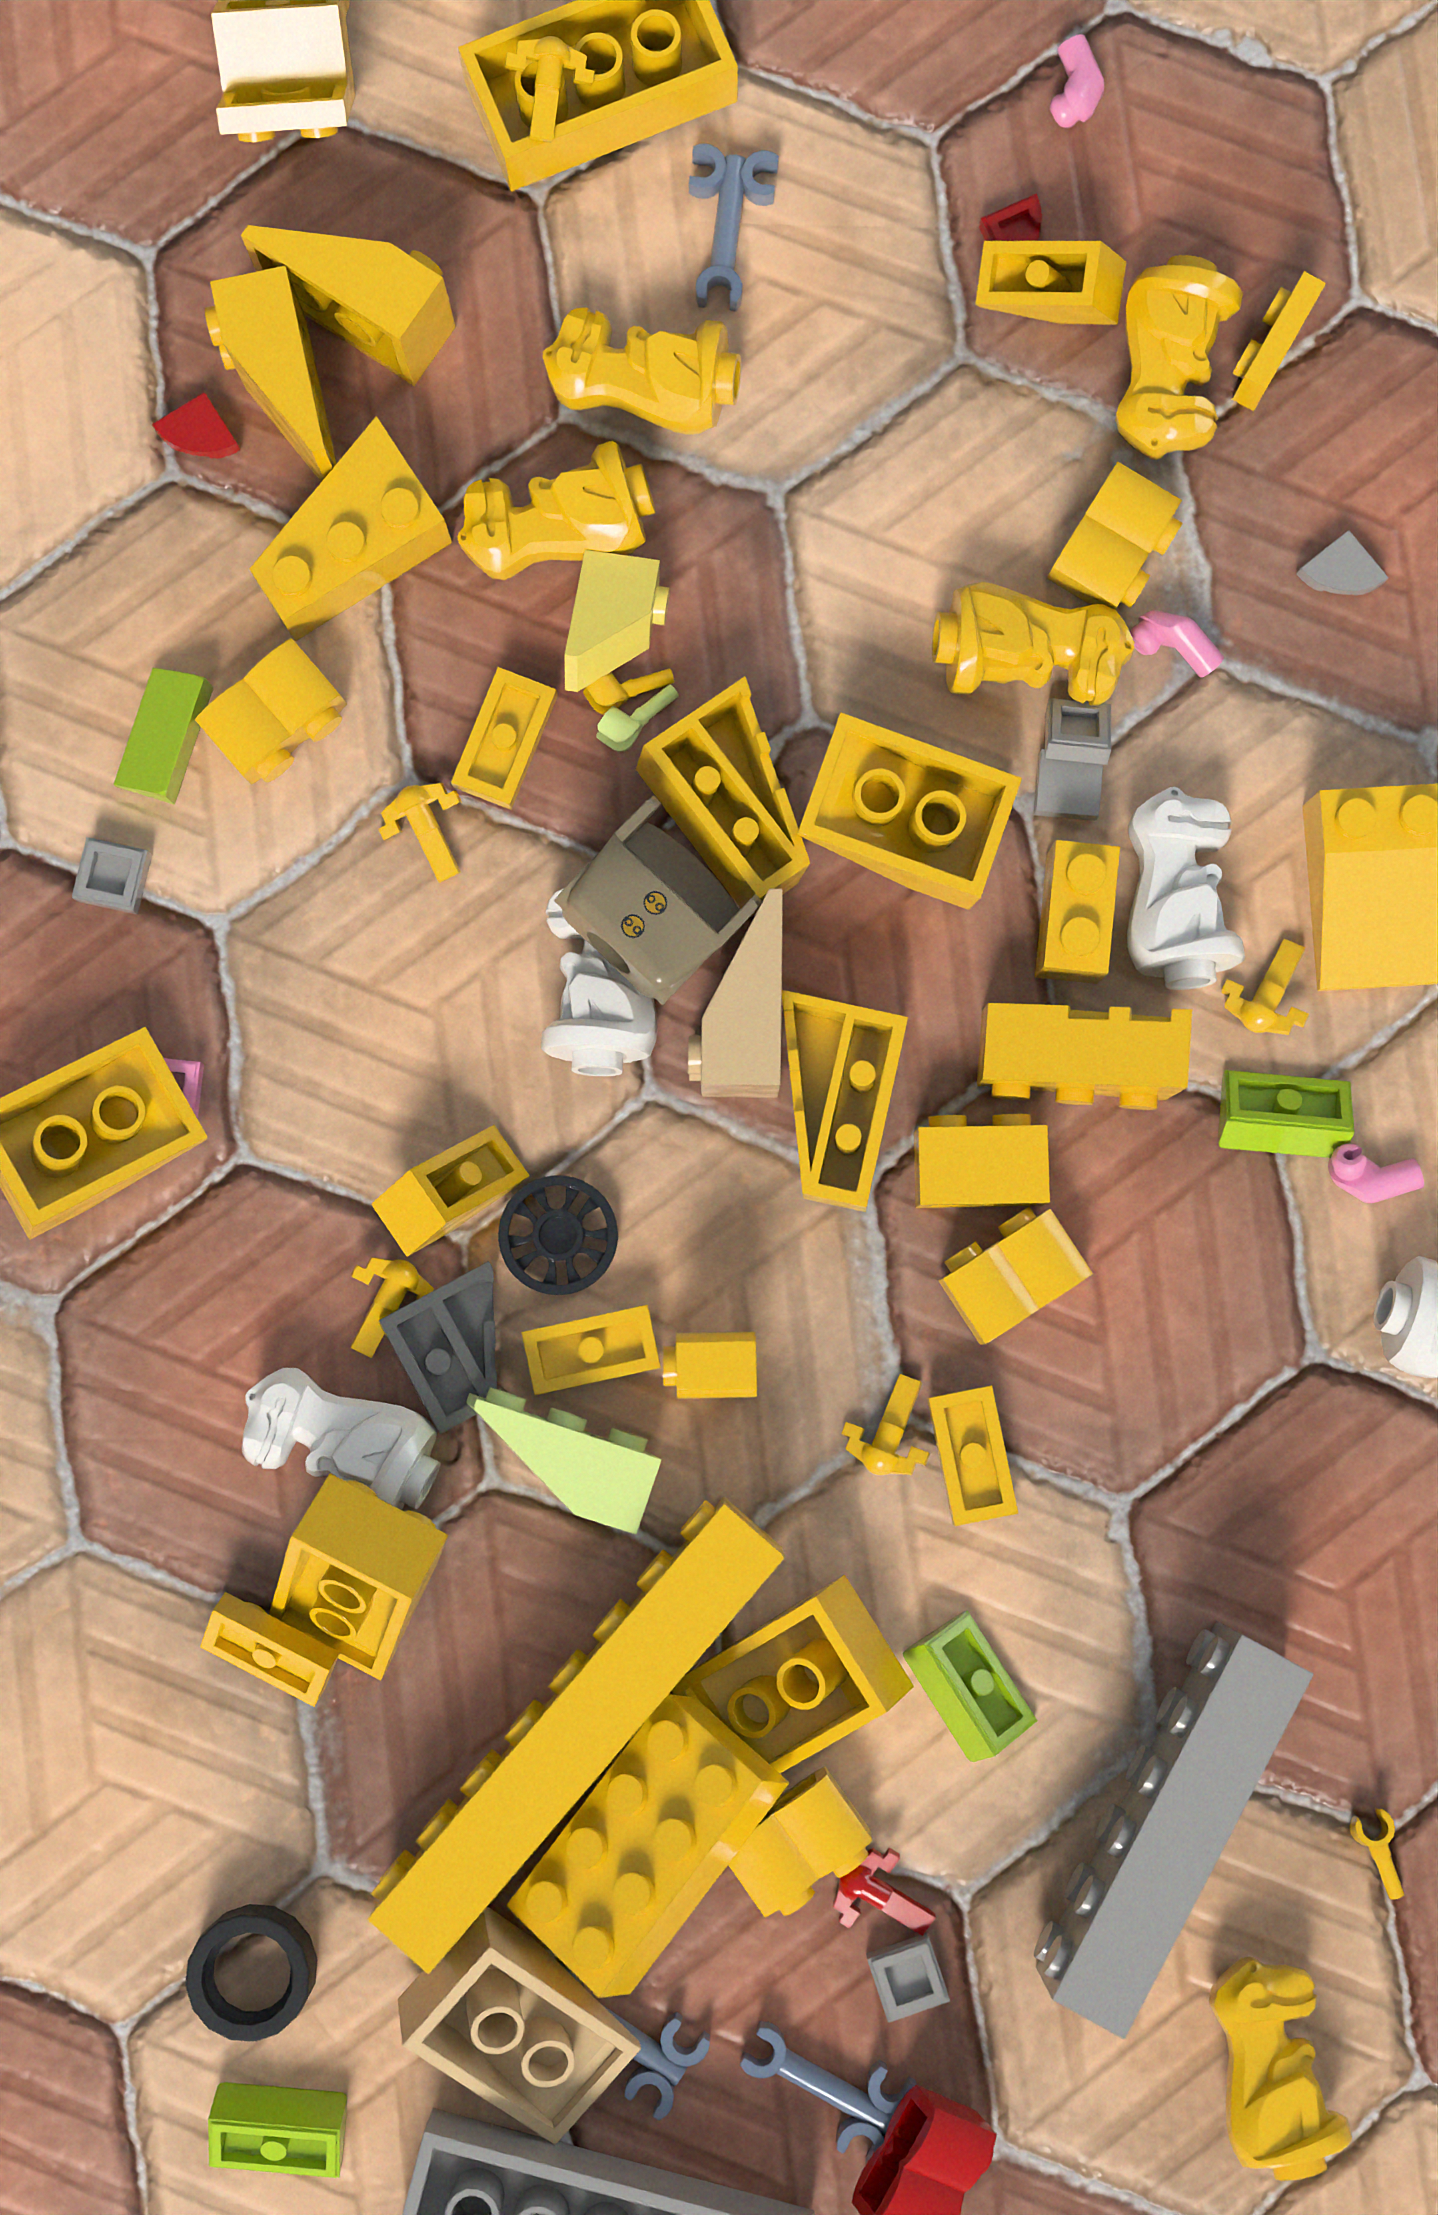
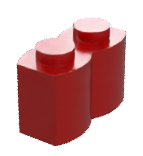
M915 2085L906 2093L897 2106L888 2125L884 2143L872 2154L864 2166L856 2183L851 2203L860 2215H961L964 2194L987 2171L992 2162L997 2133L976 2110L919 2085Z

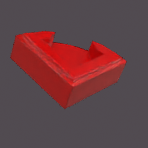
M1037 193L982 217L979 229L985 241H1038L1041 231L1042 209Z
M205 392L152 424L160 438L172 449L179 452L182 451L196 456H209L210 459H219L240 451L237 442Z

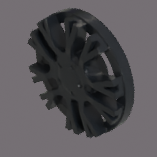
M562 1175L542 1177L523 1186L507 1203L499 1224V1248L509 1271L525 1286L549 1295L573 1294L593 1285L610 1267L618 1245L617 1220L606 1198L587 1182ZM566 1186L565 1204L560 1209L555 1210L548 1205L545 1192L546 1187ZM582 1191L590 1197L576 1217L568 1212L579 1192ZM531 1194L546 1211L538 1219L523 1202ZM600 1207L605 1217L607 1228L595 1231L586 1230L582 1223L585 1215ZM514 1213L531 1220L534 1225L531 1234L525 1237L509 1235ZM585 1236L607 1241L605 1253L582 1247ZM533 1241L537 1251L515 1260L511 1249ZM579 1253L587 1254L598 1264L590 1274L582 1279L573 1267V1259ZM540 1256L545 1257L549 1263V1269L543 1282L532 1278L525 1272L531 1262ZM566 1260L568 1284L557 1285L556 1261Z

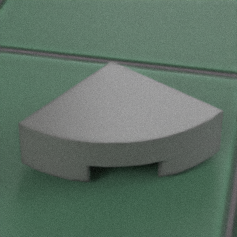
M1349 530L1301 567L1296 574L1304 583L1321 592L1325 590L1336 594H1354V596L1363 595L1377 589L1389 578Z

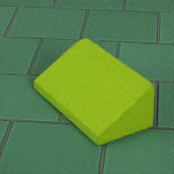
M152 668L113 784L115 787L175 805L200 730V725L194 719L208 706L213 691V686L205 677Z
M1224 1070L1218 1129L1219 1147L1332 1158V1154L1337 1147L1351 1142L1355 1133L1351 1081Z
M968 1610L934 1630L903 1652V1657L969 1761L976 1762L996 1756L1038 1721Z
M230 2082L220 2083L217 2086L208 2117L209 2167L340 2178L347 2114V2095L343 2092Z

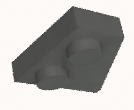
M489 1261L378 1321L439 1435L477 1415L467 1403L469 1393L486 1398L489 1387L497 1389V1372L495 1369L496 1336L493 1307L494 1275Z

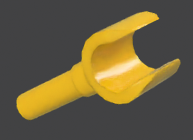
M669 668L639 678H631L620 684L613 673L610 672L584 688L583 694L596 712L605 715L612 706L619 709L629 698L635 697L637 694L673 684L674 676Z
M1375 1808L1376 1816L1380 1820L1382 1828L1379 1836L1370 1840L1364 1835L1359 1818L1353 1816L1349 1825L1350 1834L1359 1844L1368 1846L1371 1856L1378 1867L1389 1899L1395 1900L1403 1897L1404 1891L1391 1859V1851L1388 1846L1395 1832L1393 1819L1383 1809Z

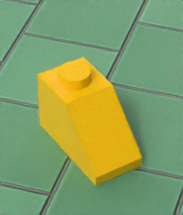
M984 241L975 304L981 308L1058 324L1118 325L1126 261L1102 241Z
M492 1125L409 1169L371 1205L408 1257L452 1232L530 1176L496 1126Z

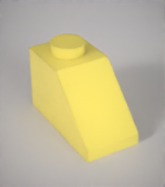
M585 550L565 650L566 691L578 692L600 677L649 649L653 625H665L669 604L670 587L659 586L660 560Z

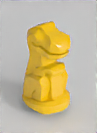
M1177 255L1169 258L1167 265L1146 268L1136 277L1130 287L1126 300L1125 331L1131 363V383L1118 406L1115 421L1120 435L1133 448L1152 460H1158L1166 453L1175 450H1194L1203 447L1213 438L1217 429L1215 422L1218 420L1214 405L1205 397L1184 395V391L1188 382L1197 386H1203L1209 381L1212 368L1207 356L1215 342L1219 322L1228 320L1240 309L1243 292L1234 279L1217 272V267L1214 263L1201 257Z
M580 307L571 310L567 314L557 339L553 345L543 351L542 357L550 384L560 403L571 410H584L603 405L620 408L673 432L692 435L700 434L716 427L722 405H736L741 379V357L738 353H728V333L722 321L705 320L696 328L693 334L668 333L661 330L655 334H649L641 326H632L627 331L626 346L614 349L610 347L612 327L607 316L597 309L595 313H592L589 308Z
M609 441L596 447L592 454L591 462L586 466L562 472L557 478L552 480L539 476L532 478L528 483L531 503L524 507H514L511 491L500 479L489 478V482H483L481 479L473 482L466 489L464 497L465 519L457 539L461 549L476 566L492 579L506 580L515 576L532 563L547 560L583 561L585 550L628 556L646 541L641 517L654 514L656 510L642 464L626 468L619 445L614 441Z
M986 582L972 583L954 590L950 611L937 612L932 635L933 663L946 664V682L951 693L968 695L981 684V681L1006 684L1014 680H1023L1030 687L1040 689L1051 679L1053 666H1059L1068 670V694L1073 700L1082 704L1087 700L1089 705H1101L1110 699L1118 684L1121 668L1131 659L1134 651V641L1127 625L1113 608L1104 604H1093L1075 609L1054 607L1016 591Z
M1243 1957L1221 1974L1211 1986L1209 1997L1212 2011L1226 2033L1229 2051L1226 2087V2126L1229 2141L1243 2167L1272 2168L1274 2178L1280 2181L1311 2177L1327 2169L1326 2156L1340 2152L1352 2141L1348 2118L1325 2107L1320 2084L1311 2069L1316 2055L1312 2042L1303 2037L1289 2039L1284 2031V2021L1309 2016L1315 2009L1317 1995L1313 1994V1990L1316 1986L1311 1975L1305 1969L1289 1965H1267L1254 1957Z

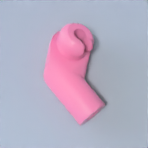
M1349 1143L1337 1147L1328 1163V1171L1333 1182L1364 1203H1376L1424 1187L1422 1171L1414 1158L1381 1168L1361 1154V1147Z

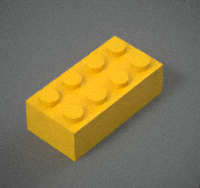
M575 0L458 46L466 87L511 192L737 102L738 65L710 0ZM547 36L558 37L566 45L587 55L585 69L594 71L592 86L573 83L574 70L563 67L552 143L529 139L538 62L526 59L523 72L505 68L507 52L516 54L518 41L542 39Z
M668 1694L646 1719L506 1906L598 1998L631 1994L788 1786L789 1782L698 1699Z

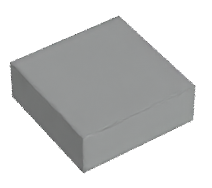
M1049 698L1045 713V759L1108 765L1111 753V704L1089 705L1088 702L1082 704L1075 700Z
M1041 749L1038 755L1034 815L1096 821L1099 817L1103 764L1045 759V749Z
M86 837L71 898L78 902L138 915L152 854L145 849Z
M924 1933L923 1936L918 1935L866 1954L888 2023L950 2001L927 1933Z

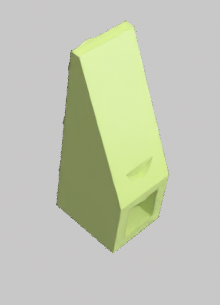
M489 1387L486 1398L469 1393L467 1399L469 1406L573 1514L637 1534L662 1460L652 1453L645 1451L648 1439L611 1427L608 1438L584 1431L587 1419L552 1407L548 1417L544 1418L523 1411L527 1399Z

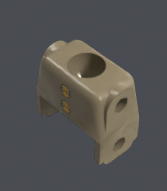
M651 796L613 834L604 848L562 890L554 902L562 908V914L566 922L641 994L648 998H656L663 1005L738 930L763 901L755 894L739 910L725 888L700 860L674 838L647 822L661 805L654 796Z

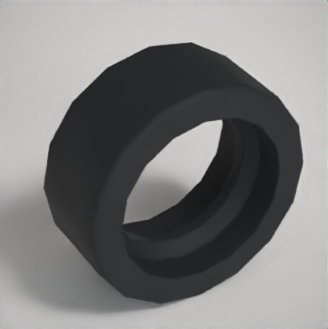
M248 1904L227 1911L199 1937L187 1961L185 1987L192 2010L209 2030L229 2040L256 2042L279 2034L297 2018L315 1985L317 1956L309 1933L294 1916L275 1906ZM245 1933L263 1934L275 1940L286 1952L290 1965L289 1985L283 1997L273 2006L260 2011H244L229 2004L217 1990L213 1977L215 1959L221 1947L232 1938Z

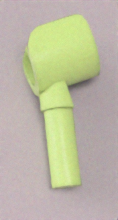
M669 684L641 707H638L631 716L612 706L600 720L597 728L599 731L596 737L615 751H627L636 741L642 727L649 722V719L678 698V692Z

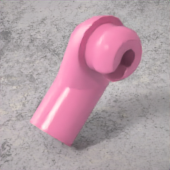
M1082 34L1067 39L1057 50L1069 79L1064 86V92L1056 95L1051 100L1050 110L1055 121L1063 128L1074 126L1078 120L1082 122L1088 120L1093 115L1104 92L1103 76L1085 35Z
M1152 610L1138 617L1139 624L1130 630L1134 641V648L1143 655L1154 654L1161 645L1176 648L1199 677H1204L1211 673L1224 659L1222 653L1198 624L1186 616Z

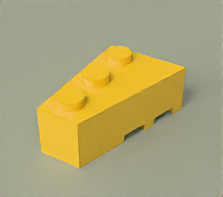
M781 990L803 1199L866 1212L908 1017Z

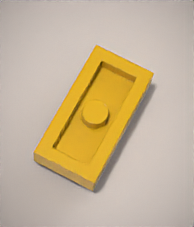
M1304 271L1293 292L1283 287L1280 288L1262 320L1264 323L1272 326L1263 345L1251 339L1233 371V374L1243 380L1232 400L1252 411L1255 410L1326 284L1324 281Z
M498 667L452 778L453 788L512 810L558 697L557 690Z
M648 1305L521 1332L534 1395L661 1368Z
M988 1385L928 1397L927 1402L952 1524L959 1526L1019 1514L992 1386Z
M227 1592L223 1594L213 1609L200 1646L202 1649L315 1707L324 1692L340 1654V1651L326 1645L317 1636L308 1632H301L267 1614L260 1606L244 1602Z

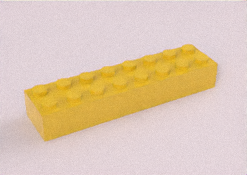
M723 1497L715 1507L706 1499L681 1527L679 1534L686 1539L682 1546L673 1556L664 1549L658 1553L638 1577L639 1580L636 1585L643 1590L630 1606L621 1598L615 1603L595 1627L596 1630L592 1636L599 1641L588 1655H585L579 1648L572 1653L552 1677L553 1680L548 1686L554 1692V1695L545 1705L536 1698L529 1703L510 1726L509 1732L504 1737L511 1745L502 1755L498 1754L493 1748L487 1752L459 1789L466 1795L463 1801L457 1806L448 1798L423 1827L422 1833L415 1840L422 1847L420 1851L413 1856L405 1848L380 1877L379 1883L371 1891L370 1894L378 1900V1903L367 1920L427 1974L434 1969L785 1558L782 1546L726 1497Z

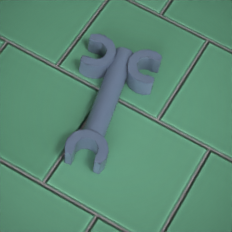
M701 143L693 146V164L709 166L714 172L708 177L689 176V194L696 198L707 199L719 193L710 267L701 272L697 279L696 301L698 307L705 308L708 291L712 287L723 286L730 292V311H737L742 301V282L739 275L734 271L743 195L756 205L767 206L774 204L775 186L759 184L754 180V177L760 172L777 173L779 155L771 151L762 150L754 152L747 159L734 154L724 157L715 146Z
M560 1963L584 1987V1983L565 1964ZM605 2007L639 2040L641 2050L633 2059L643 2066L631 2073L627 2080L624 2097L631 2101L641 2086L645 2084L655 2085L660 2090L662 2096L653 2109V2117L661 2120L667 2116L672 2108L674 2087L682 2078L687 2067L696 2065L708 2053L710 2034L703 2031L697 2042L689 2048L679 2046L673 2036L682 2023V2015L675 2012L663 2024L661 2044H659Z
M759 2021L756 2027V2035L770 2042L774 2050L765 2059H757L743 2051L740 2057V2066L743 2070L754 2078L763 2079L776 2073L852 2116L842 2122L836 2132V2149L844 2154L853 2137L857 2135L868 2136L873 2143L865 2158L867 2163L872 2154L884 2143V2135H886L888 2125L897 2106L906 2093L913 2086L917 2085L916 2080L908 2077L900 2092L893 2095L884 2093L880 2089V2085L888 2070L886 2063L878 2060L871 2066L867 2074L868 2095L787 2049L783 2033L780 2029L770 2022Z

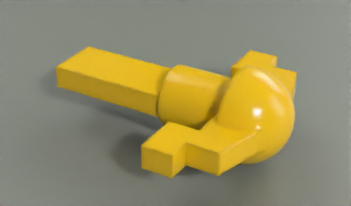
M547 36L542 39L518 41L516 54L510 52L506 54L505 68L523 72L526 59L538 62L529 139L552 143L563 67L574 70L573 83L592 86L594 71L585 69L587 55L566 45L558 37Z
M443 783L424 786L409 785L403 788L398 793L397 798L381 812L386 825L378 828L383 840H387L402 832L397 820L407 816L438 882L441 883L461 873L429 804L438 800L442 809L446 810L462 801L457 790L447 793Z
M1283 939L1252 1001L1240 998L1244 991L1243 985L1227 979L1221 989V993L1228 996L1224 1008L1242 1021L1243 1025L1252 1032L1289 1035L1294 1024L1303 1028L1309 1013L1292 1006L1286 1017L1275 1013L1305 952V947Z
M370 1257L365 1268L358 1264L355 1265L350 1275L351 1277L369 1285L374 1274L384 1278V1281L350 1345L352 1349L372 1358L385 1334L378 1321L398 1310L408 1290L418 1295L416 1300L434 1290L418 1274L415 1266L409 1261Z
M899 1374L872 1445L861 1441L865 1431L864 1428L845 1422L841 1434L849 1437L845 1448L846 1451L860 1460L871 1473L876 1475H912L916 1463L926 1466L930 1456L929 1452L911 1446L907 1458L896 1454L920 1391L921 1381Z

